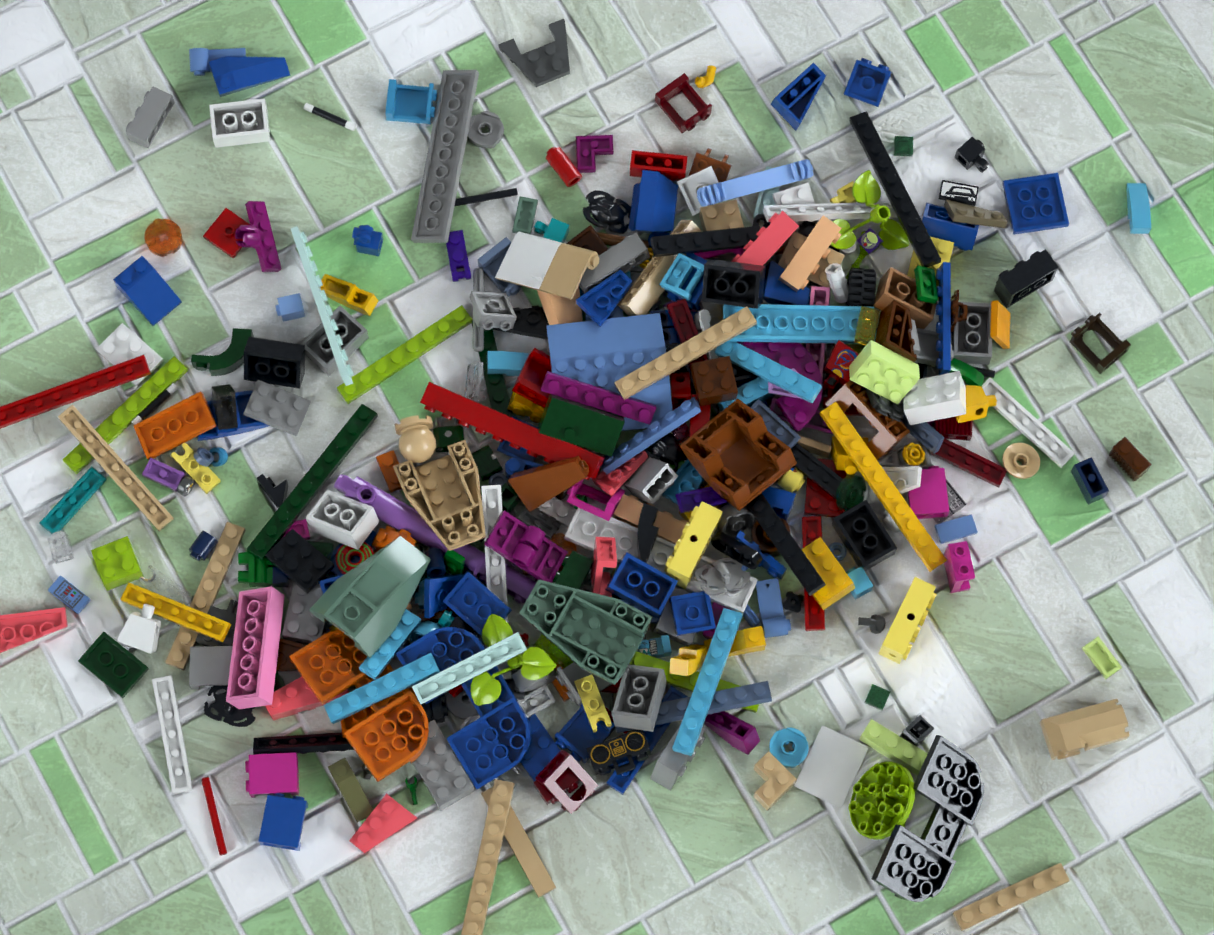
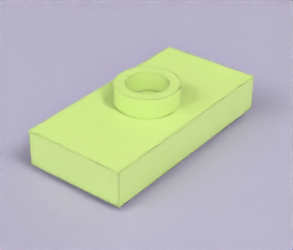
M1096 637L1082 647V650L1105 680L1122 668L1099 637Z

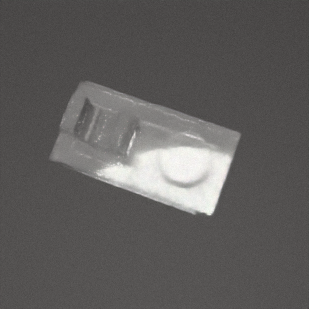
M475 361L467 367L464 397L470 400L480 402L485 400V396H481L479 390L485 391L487 388L480 384L484 376L483 362Z

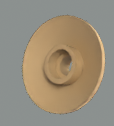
M1013 443L1003 453L1002 461L1006 471L1016 478H1030L1039 470V454L1032 446L1026 443Z

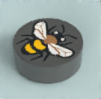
M189 476L184 477L178 485V493L187 496L192 491L195 480Z

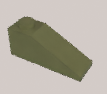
M346 758L328 766L357 823L367 818L373 811V808Z

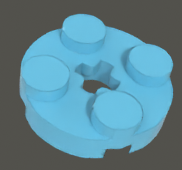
M791 727L775 732L769 743V752L786 768H795L801 764L807 757L809 750L805 735L798 729ZM792 743L794 751L786 752L783 745Z

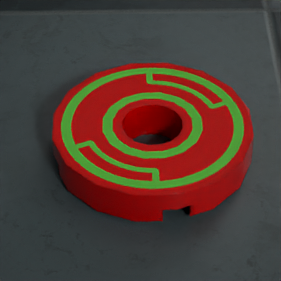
M363 542L358 550L343 544L337 551L336 565L342 574H346L374 553L366 542ZM355 555L361 557L358 563L350 562L351 557Z

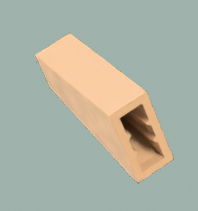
M579 286L572 299L537 290L549 325L583 321L582 310L576 304V299L580 297Z

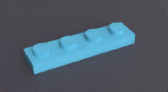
M406 609L395 631L371 658L367 656L360 665L359 670L373 680H376L396 655L395 653L400 650L421 623V618Z

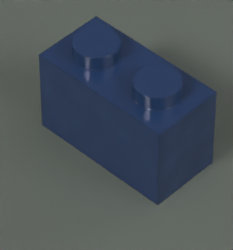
M1092 457L1074 464L1071 473L1087 504L1089 505L1105 498L1109 490Z

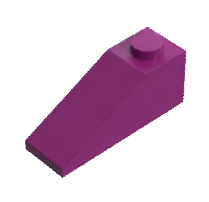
M725 711L706 716L704 724L732 747L747 755L760 742L754 726Z

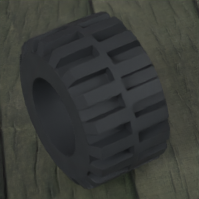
M851 268L847 281L849 290L846 306L873 307L876 293L875 270Z

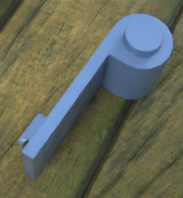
M246 48L189 49L190 72L194 73V76H204L206 72H212L209 61L225 56L246 57Z
M778 578L757 581L756 592L764 638L788 635V631H791L790 619H786L784 616Z

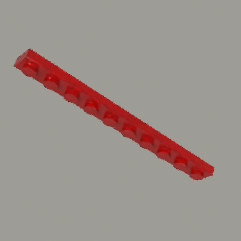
M142 355L1 406L0 429L150 375L151 372L146 357Z

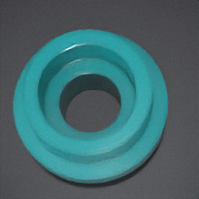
M444 611L438 621L441 628L451 625L455 618L452 616L453 611Z

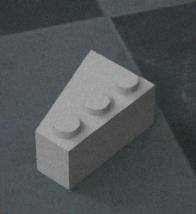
M680 726L657 760L650 778L670 791L678 777H682L687 762H691L696 754L694 751L692 756L673 751L672 747ZM703 727L695 748H700L706 738L703 736L705 731Z

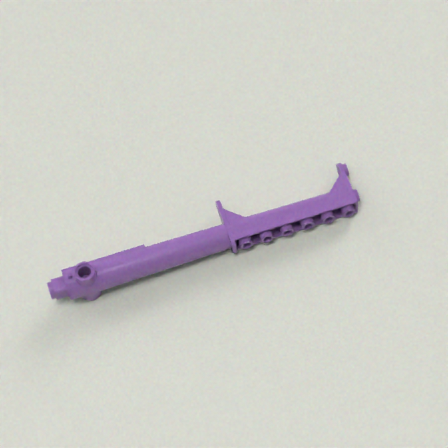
M343 474L338 477L334 488L343 493L345 497L374 507L379 520L399 531L403 529L410 532L413 539L429 548L436 547L441 549L445 556L448 549L414 508L358 476L355 479ZM470 544L454 549L455 552L465 557L464 567L473 571V576L479 577L480 581L487 585L485 553ZM505 564L507 594L514 597V601L523 605L537 582Z

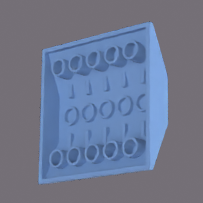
M660 313L609 318L605 320L601 327L593 320L546 325L552 373L619 393L614 382L666 353ZM669 375L631 396L632 398L656 405L657 408L651 424L659 421L669 411H672ZM624 417L625 423L622 431L646 429L650 425Z

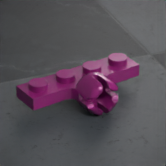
M248 201L245 206L250 225H240L236 229L235 239H243V241H236V243L240 247L256 249L262 272H279L282 268L265 202Z

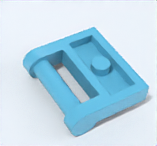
M679 253L660 282V286L689 301L693 290L704 274V265ZM693 268L697 271L686 289H681Z

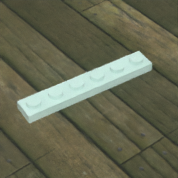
M519 632L412 686L420 704H424L525 652L527 648Z

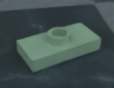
M519 197L512 233H532L538 205L537 199Z

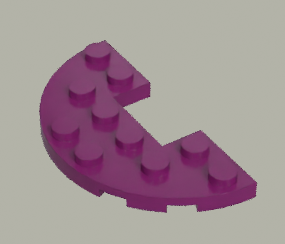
M737 342L789 369L794 368L799 374L822 386L819 367L813 356L802 344ZM822 389L813 403L789 396H781L776 399L775 403L796 433L802 430L815 415L821 401Z

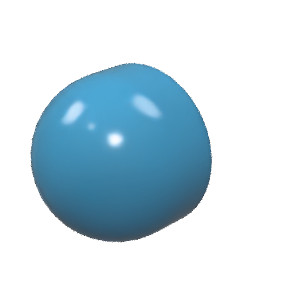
M221 447L210 449L213 457L215 453L219 454V461L215 462L213 460L212 466H222L227 462L228 454L225 449Z

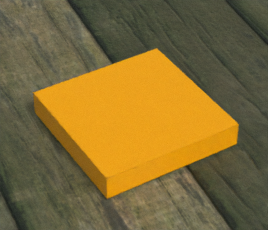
M998 300L992 301L990 337L1003 349H1010V312Z

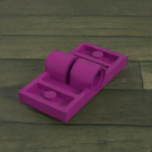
M506 511L501 512L484 545L535 578L551 583L568 553L547 539L544 531L535 526H527Z

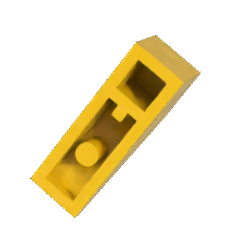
M762 626L737 631L728 657L765 650L766 642ZM712 639L705 640L704 645L710 646Z

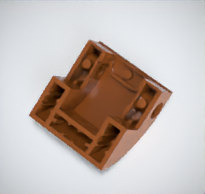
M736 399L680 445L682 451L702 478L738 511L797 464L791 448L768 432L762 416L739 399Z

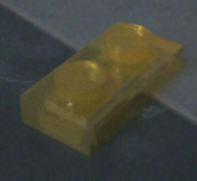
M861 306L854 343L867 345L870 340L874 341L880 310Z

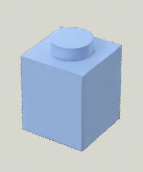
M300 293L277 298L279 305H275L277 315L282 316L283 322L305 317Z

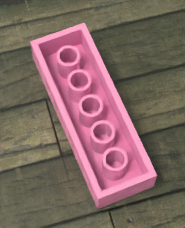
M272 586L239 592L226 702L238 709L272 705L285 595Z

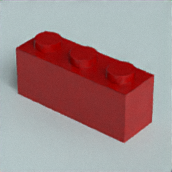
M632 150L630 176L642 177V170L660 172L669 180L679 181L686 177L688 156Z

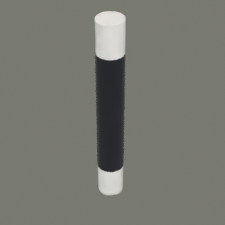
M306 103L304 105V110L352 131L356 128V124L311 104Z
M172 383L138 414L131 423L135 425L147 418L178 389L177 386Z

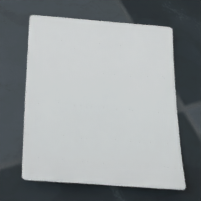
M822 726L794 786L842 808L869 747Z

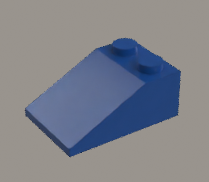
M143 256L113 279L120 292L152 326L182 303L179 297Z

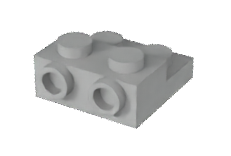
M471 291L470 300L474 307L472 315L477 327H482L485 330L499 328L507 331L513 329L517 317L506 293Z

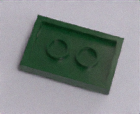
M103 632L78 660L81 665L121 698H124L149 670L145 664L106 632Z

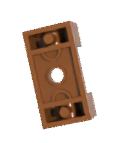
M851 380L844 384L825 403L828 407L837 402L844 413L856 406V410L869 420L870 425L879 432L866 445L877 460L890 452L910 432L901 421L898 422L888 416L877 413L870 404L865 388Z

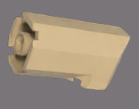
M1118 699L1042 719L1040 726L1051 759L1068 758L1080 754L1079 749L1082 748L1087 751L1127 739L1129 731L1125 732V728L1128 727V721L1122 705H1116L1119 702Z

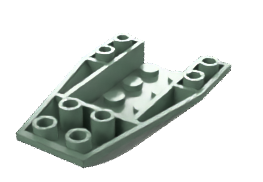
M399 536L334 581L309 611L324 623L329 621L355 642L357 649L371 658L397 628L431 559L403 537Z
M539 579L519 612L522 617L579 667L613 685L625 673L652 620V616L619 599Z

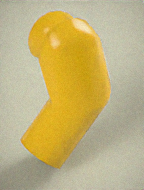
M707 66L706 75L700 76V78L696 77L695 84L698 88L703 89L714 82L716 67Z

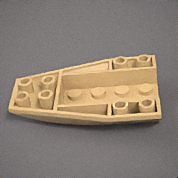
M466 440L447 446L449 455L415 468L411 460L393 466L406 499L449 551L486 538L479 472Z

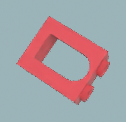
M596 537L590 573L592 593L612 597V593L605 590L610 581V572H603V567L616 568L617 566L615 538Z

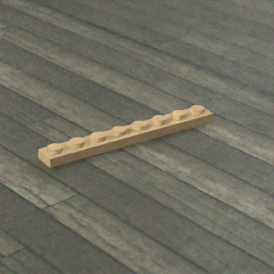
M746 306L617 380L614 384L623 399L626 400L755 326L757 321Z
M73 404L58 416V419L158 531L174 519Z
M230 522L226 523L190 604L191 608L207 614L210 606H213L246 531L245 528ZM181 626L165 663L185 670L190 658V647H195V640L199 633Z
M494 780L461 935H483L515 786L513 782Z

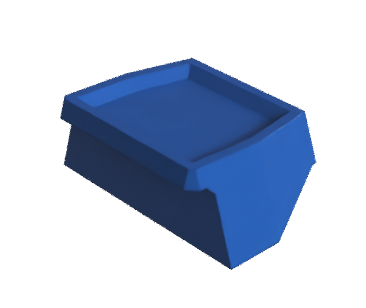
M642 170L641 182L636 183L633 188L629 222L630 231L642 233L672 232L678 185L660 172Z

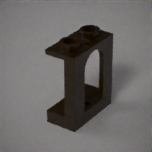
M1098 313L1096 316L1091 315L1085 321V325L1082 328L1077 327L1071 333L1070 343L1102 374L1129 350L1131 344L1127 340L1122 342L1100 319L1102 314ZM1090 330L1096 331L1114 350L1104 359L1100 360L1083 342L1082 337L1085 332Z

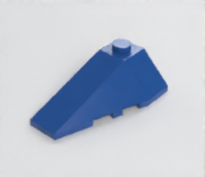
M225 56L209 61L220 97L290 76L284 57Z

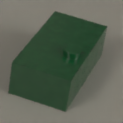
M550 394L538 424V431L541 434L612 457L625 420L623 416Z

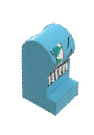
M669 635L642 640L637 652L655 658L671 656Z

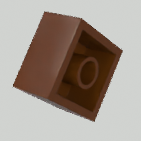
M730 356L692 363L691 374L699 406L737 399L738 389Z

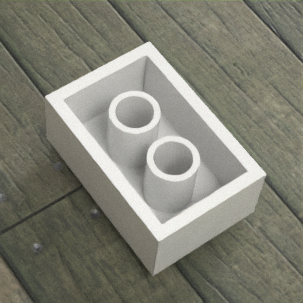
M265 98L209 105L215 148L271 141Z
M960 371L922 378L917 381L904 397V412L910 425L966 414V386Z
M330 490L323 494L306 516V520L313 533L357 550L379 523L374 507Z

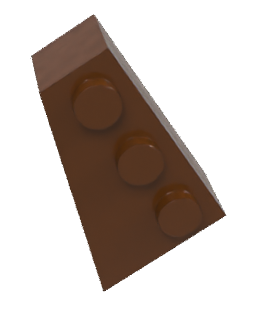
M895 300L884 308L880 313L875 342L915 362L917 354H914L913 351L915 341L911 338L910 332L912 330L910 310Z

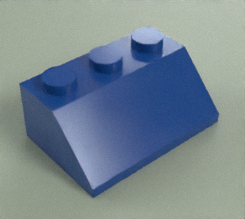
M926 203L922 222L929 236L954 242V246L960 250L972 251L979 225L953 222L945 207Z

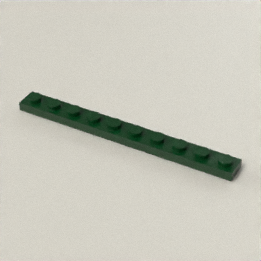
M364 404L360 405L247 547V552L261 561L265 560V554L281 540L376 420L378 414Z

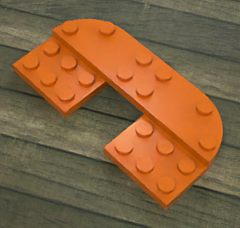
M334 630L322 635L289 656L290 661L322 705L353 685L356 688H360L374 681L359 670L360 665L367 656L357 649L355 642L340 630ZM390 664L386 666L378 678L394 671ZM407 688L371 705L370 707L374 714L344 732V736L377 782L408 762H414L422 754L428 741L429 728L426 712L411 690L409 691Z

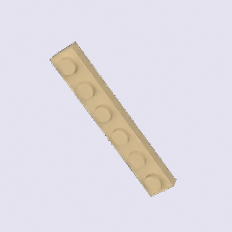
M1059 863L954 911L953 915L961 931L1057 888L1070 880L1062 864Z

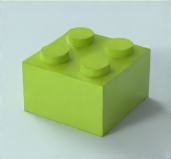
M128 536L91 550L107 591L144 577Z

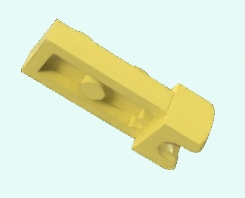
M184 442L182 446L185 454L180 456L172 452L171 457L208 494L221 480L208 466H202L195 460V452Z
M591 674L574 681L592 731L594 733L597 732L596 724L598 721H604L607 727H611V720L593 675Z

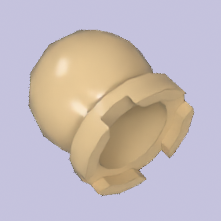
M419 415L401 419V424H394L396 434L401 435L399 438V450L407 461L423 463L434 454L436 439L430 431L433 428L432 417L426 416V419H419Z

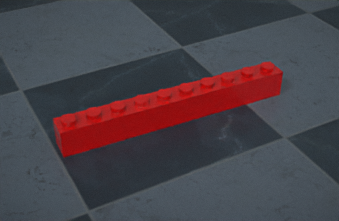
M431 382L428 383L420 403L425 405L424 409L435 413L438 410L442 412L441 416L452 420L454 417L459 420L458 424L467 428H469V425L476 427V432L486 435L487 432L493 434L492 439L503 443L504 440L511 442L509 446L518 450L523 447L528 450L527 454L536 458L539 454L545 457L544 461L547 463L579 456L589 467V473L584 478L586 480H589L590 477L596 479L604 461L602 456L574 444L541 434L535 427Z

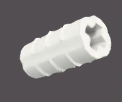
M830 264L826 267L825 272L830 283L829 286L832 289V294L836 302H847L849 286L845 278V272L840 264Z

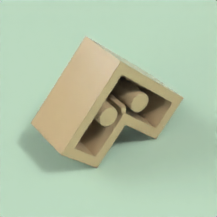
M769 751L754 766V770L766 781L755 792L754 798L768 811L797 781Z

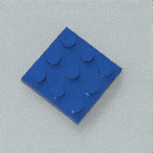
M1058 173L1003 181L1002 184L1013 235L1069 226Z

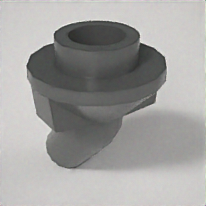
M872 615L871 618H858V625L869 626L870 631L874 634L881 633L885 628V618L880 615Z

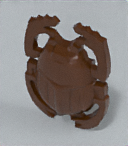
M955 290L954 295L951 297V334L957 322L967 320L968 306L958 302L959 290ZM959 307L960 310L963 312V314L960 315V317H958Z

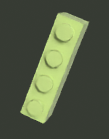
M872 719L859 739L917 776L928 754Z

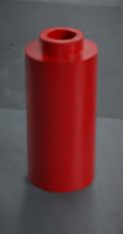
M552 147L547 151L546 160L567 187H572L581 180V173L560 147Z

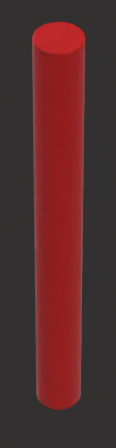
M209 777L202 778L201 781L219 855H226L227 850Z

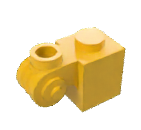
M512 392L507 410L512 411L516 415L529 416L531 421L538 423L544 408Z

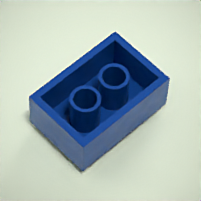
M626 553L622 557L605 590L657 618L663 611L678 581Z

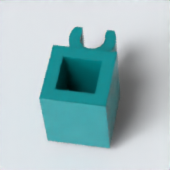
M554 218L551 219L548 226L540 221H537L534 226V232L544 234L543 238L562 243L565 242L569 234V224Z

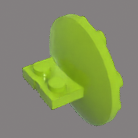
M890 761L877 763L866 771L860 780L854 784L848 808L853 826L861 835L870 839L880 840L891 836L895 825H901L905 828L906 820L911 813L915 799L914 780L905 767Z

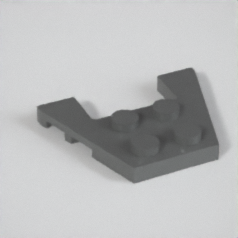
M564 19L549 24V29L555 39L554 42L524 54L520 53L514 38L498 44L499 50L507 55L510 61L521 70L535 87L570 74Z

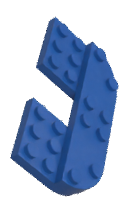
M443 627L429 632L395 654L401 664L405 666L432 653L441 672L486 649V647L477 636L465 629ZM495 666L487 672L492 676L500 670ZM502 674L494 678L501 684V695L491 704L477 706L471 696L473 678L461 684L480 718L446 738L476 790L517 766L525 757L531 742L529 720ZM437 696V697H435V698H433V699L427 701L425 704L430 703L431 701H433L434 699L438 698L439 696Z

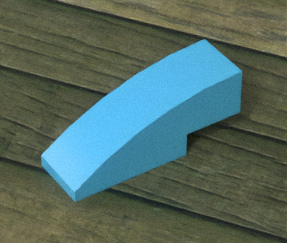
M1127 183V209L1130 234H1149L1151 230V214L1146 183Z
M488 351L487 372L488 374L519 376L529 354L510 351Z

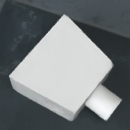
M144 604L141 613L136 611L131 613L117 638V642L148 653L156 652L161 620L152 617L155 607Z

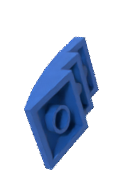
M253 390L234 392L230 396L211 398V401H207L217 426L197 436V440L204 441L222 438L270 426L243 415Z

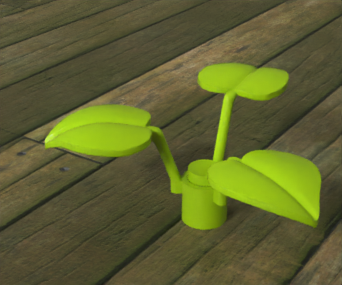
M870 170L865 171L855 180L852 194L856 202H865L867 207L874 208L870 212V218L851 228L850 224L844 219L834 220L833 222L841 227L839 231L841 236L836 244L832 242L830 245L840 250L852 247L856 242V236L852 231L872 221L874 223L881 222L880 228L882 230L879 231L878 236L884 241L881 245L885 249L897 250L908 247L910 245L909 240L901 225L893 219H888L890 217L889 208L884 205H874L881 197V190Z
M495 614L489 615L482 629V640L487 647L513 635L512 628L508 622ZM530 647L523 654L507 660V668L494 673L492 676L486 671L474 677L471 683L472 699L477 706L491 704L501 695V684L497 679H494L496 676L513 669H521V674L526 679L538 680L551 673L556 668V663L543 649Z

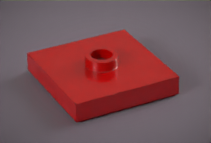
M225 208L203 237L234 258L242 249V247L237 245L236 241H243V239H235L236 229L240 225L250 224Z

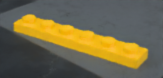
M129 582L120 598L122 602L141 610L144 604L152 605L155 607L154 615L220 642H224L231 627L229 622Z

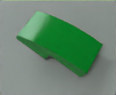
M952 359L951 371L949 373L960 371L962 379L967 385L982 387L984 375L961 360Z

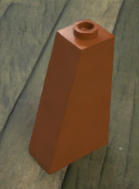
M576 456L513 473L508 482L530 512L586 478L589 473V467L584 460Z

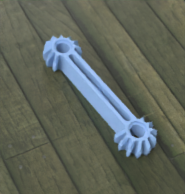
M810 160L797 161L699 188L697 190V198L703 207L811 178L814 175L813 167Z

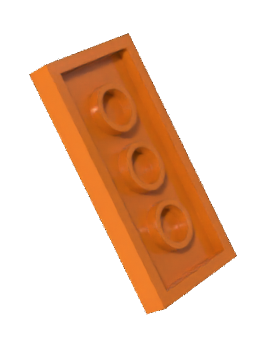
M200 391L133 426L146 458L149 460L150 457L155 458L217 425L204 394Z

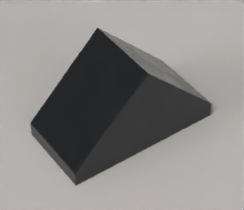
M920 715L902 731L900 737L918 747L935 728Z

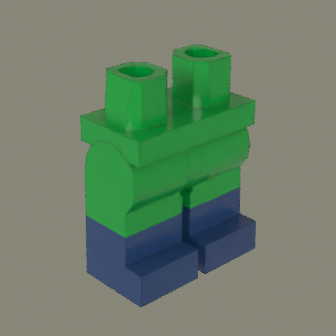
M249 552L238 553V564L249 565V571H238L239 583L249 584L250 587H289V578L266 558L264 561H261Z

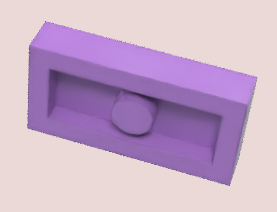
M151 457L142 473L143 477L176 492L178 491L179 483L186 476L184 472Z

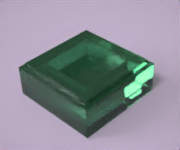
M895 136L894 156H913V137Z
M872 684L864 703L883 710L890 691Z

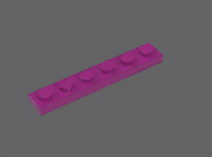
M549 371L546 372L541 386V391L649 425L657 408L654 404L632 397L624 400L619 393Z

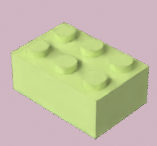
M873 340L868 342L849 366L851 381L896 404L900 403L920 379L918 364Z

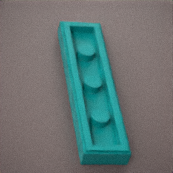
M91 466L41 520L40 525L55 537L107 479Z

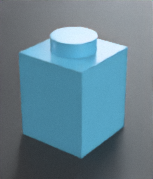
M862 566L857 569L853 567L846 571L855 586V589L851 591L855 600L872 591L873 584Z

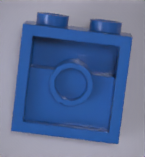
M861 58V61L856 60L844 95L879 107L892 73L888 71L889 67L879 64L876 67L871 65L872 61L864 58Z

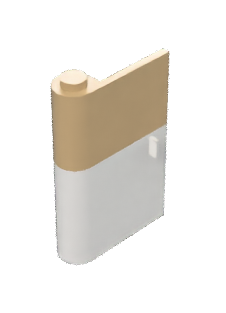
M517 232L495 278L572 299L585 270H593L598 266L600 259L596 251Z

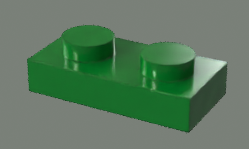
M918 265L914 269L918 300L935 304L938 301L935 270Z

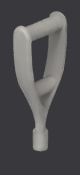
M914 442L919 444L925 452L924 465L919 467L928 469V467L933 466L929 449L920 442ZM906 445L897 448L877 461L882 466L907 467L901 465L898 454L903 451ZM892 457L893 463L889 462L888 459Z

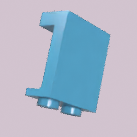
M389 79L385 111L386 121L431 124V118L435 116L433 101L437 100V90H434V84L430 83L429 87L399 85L397 80Z

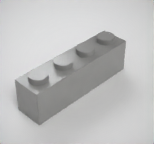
M636 233L625 237L623 241L609 247L607 251L598 255L600 259L598 266L593 270L586 269L578 286L585 294L617 271L622 270L624 273L630 271L650 258L648 248Z

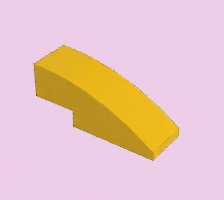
M324 274L322 278L323 286H320V288L325 291L328 298L357 312L370 316L379 301L373 293L359 289L355 284Z
M692 644L679 648V655L670 658L669 674L689 676L696 672L703 665L709 646Z

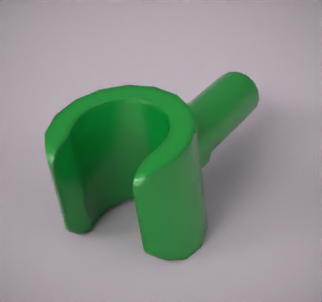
M414 776L415 782L409 784L406 777L405 783L407 788L410 789L413 805H418L416 796L417 778Z

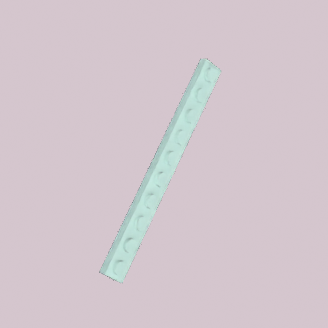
M298 226L293 227L291 232L340 376L345 385L348 386L353 384L351 376L354 373L350 364L347 365L346 363L349 359L345 349H341L343 341L340 334H336V330H338L337 324L334 319L331 320L330 316L333 315L330 305H326L325 301L328 298L325 291L320 288V286H323L320 276H316L315 272L318 269L315 261L310 259L313 256L309 246L306 247L305 243L308 240L304 231L300 232Z

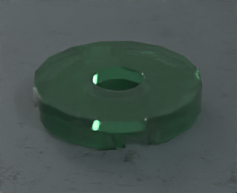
M855 474L847 475L841 481L836 492V504L840 510L847 511L863 502L864 496L862 495L863 491L866 492V485L862 477Z

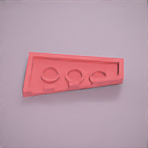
M66 608L0 615V653L67 628Z

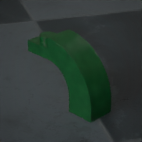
M233 328L230 346L219 355H192L191 363L193 368L199 371L209 369L211 376H222L235 371L244 364L246 343L249 337H254L252 329Z

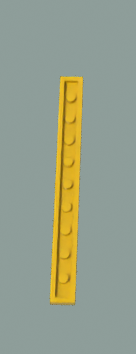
M837 402L819 413L929 572L946 562L947 559Z

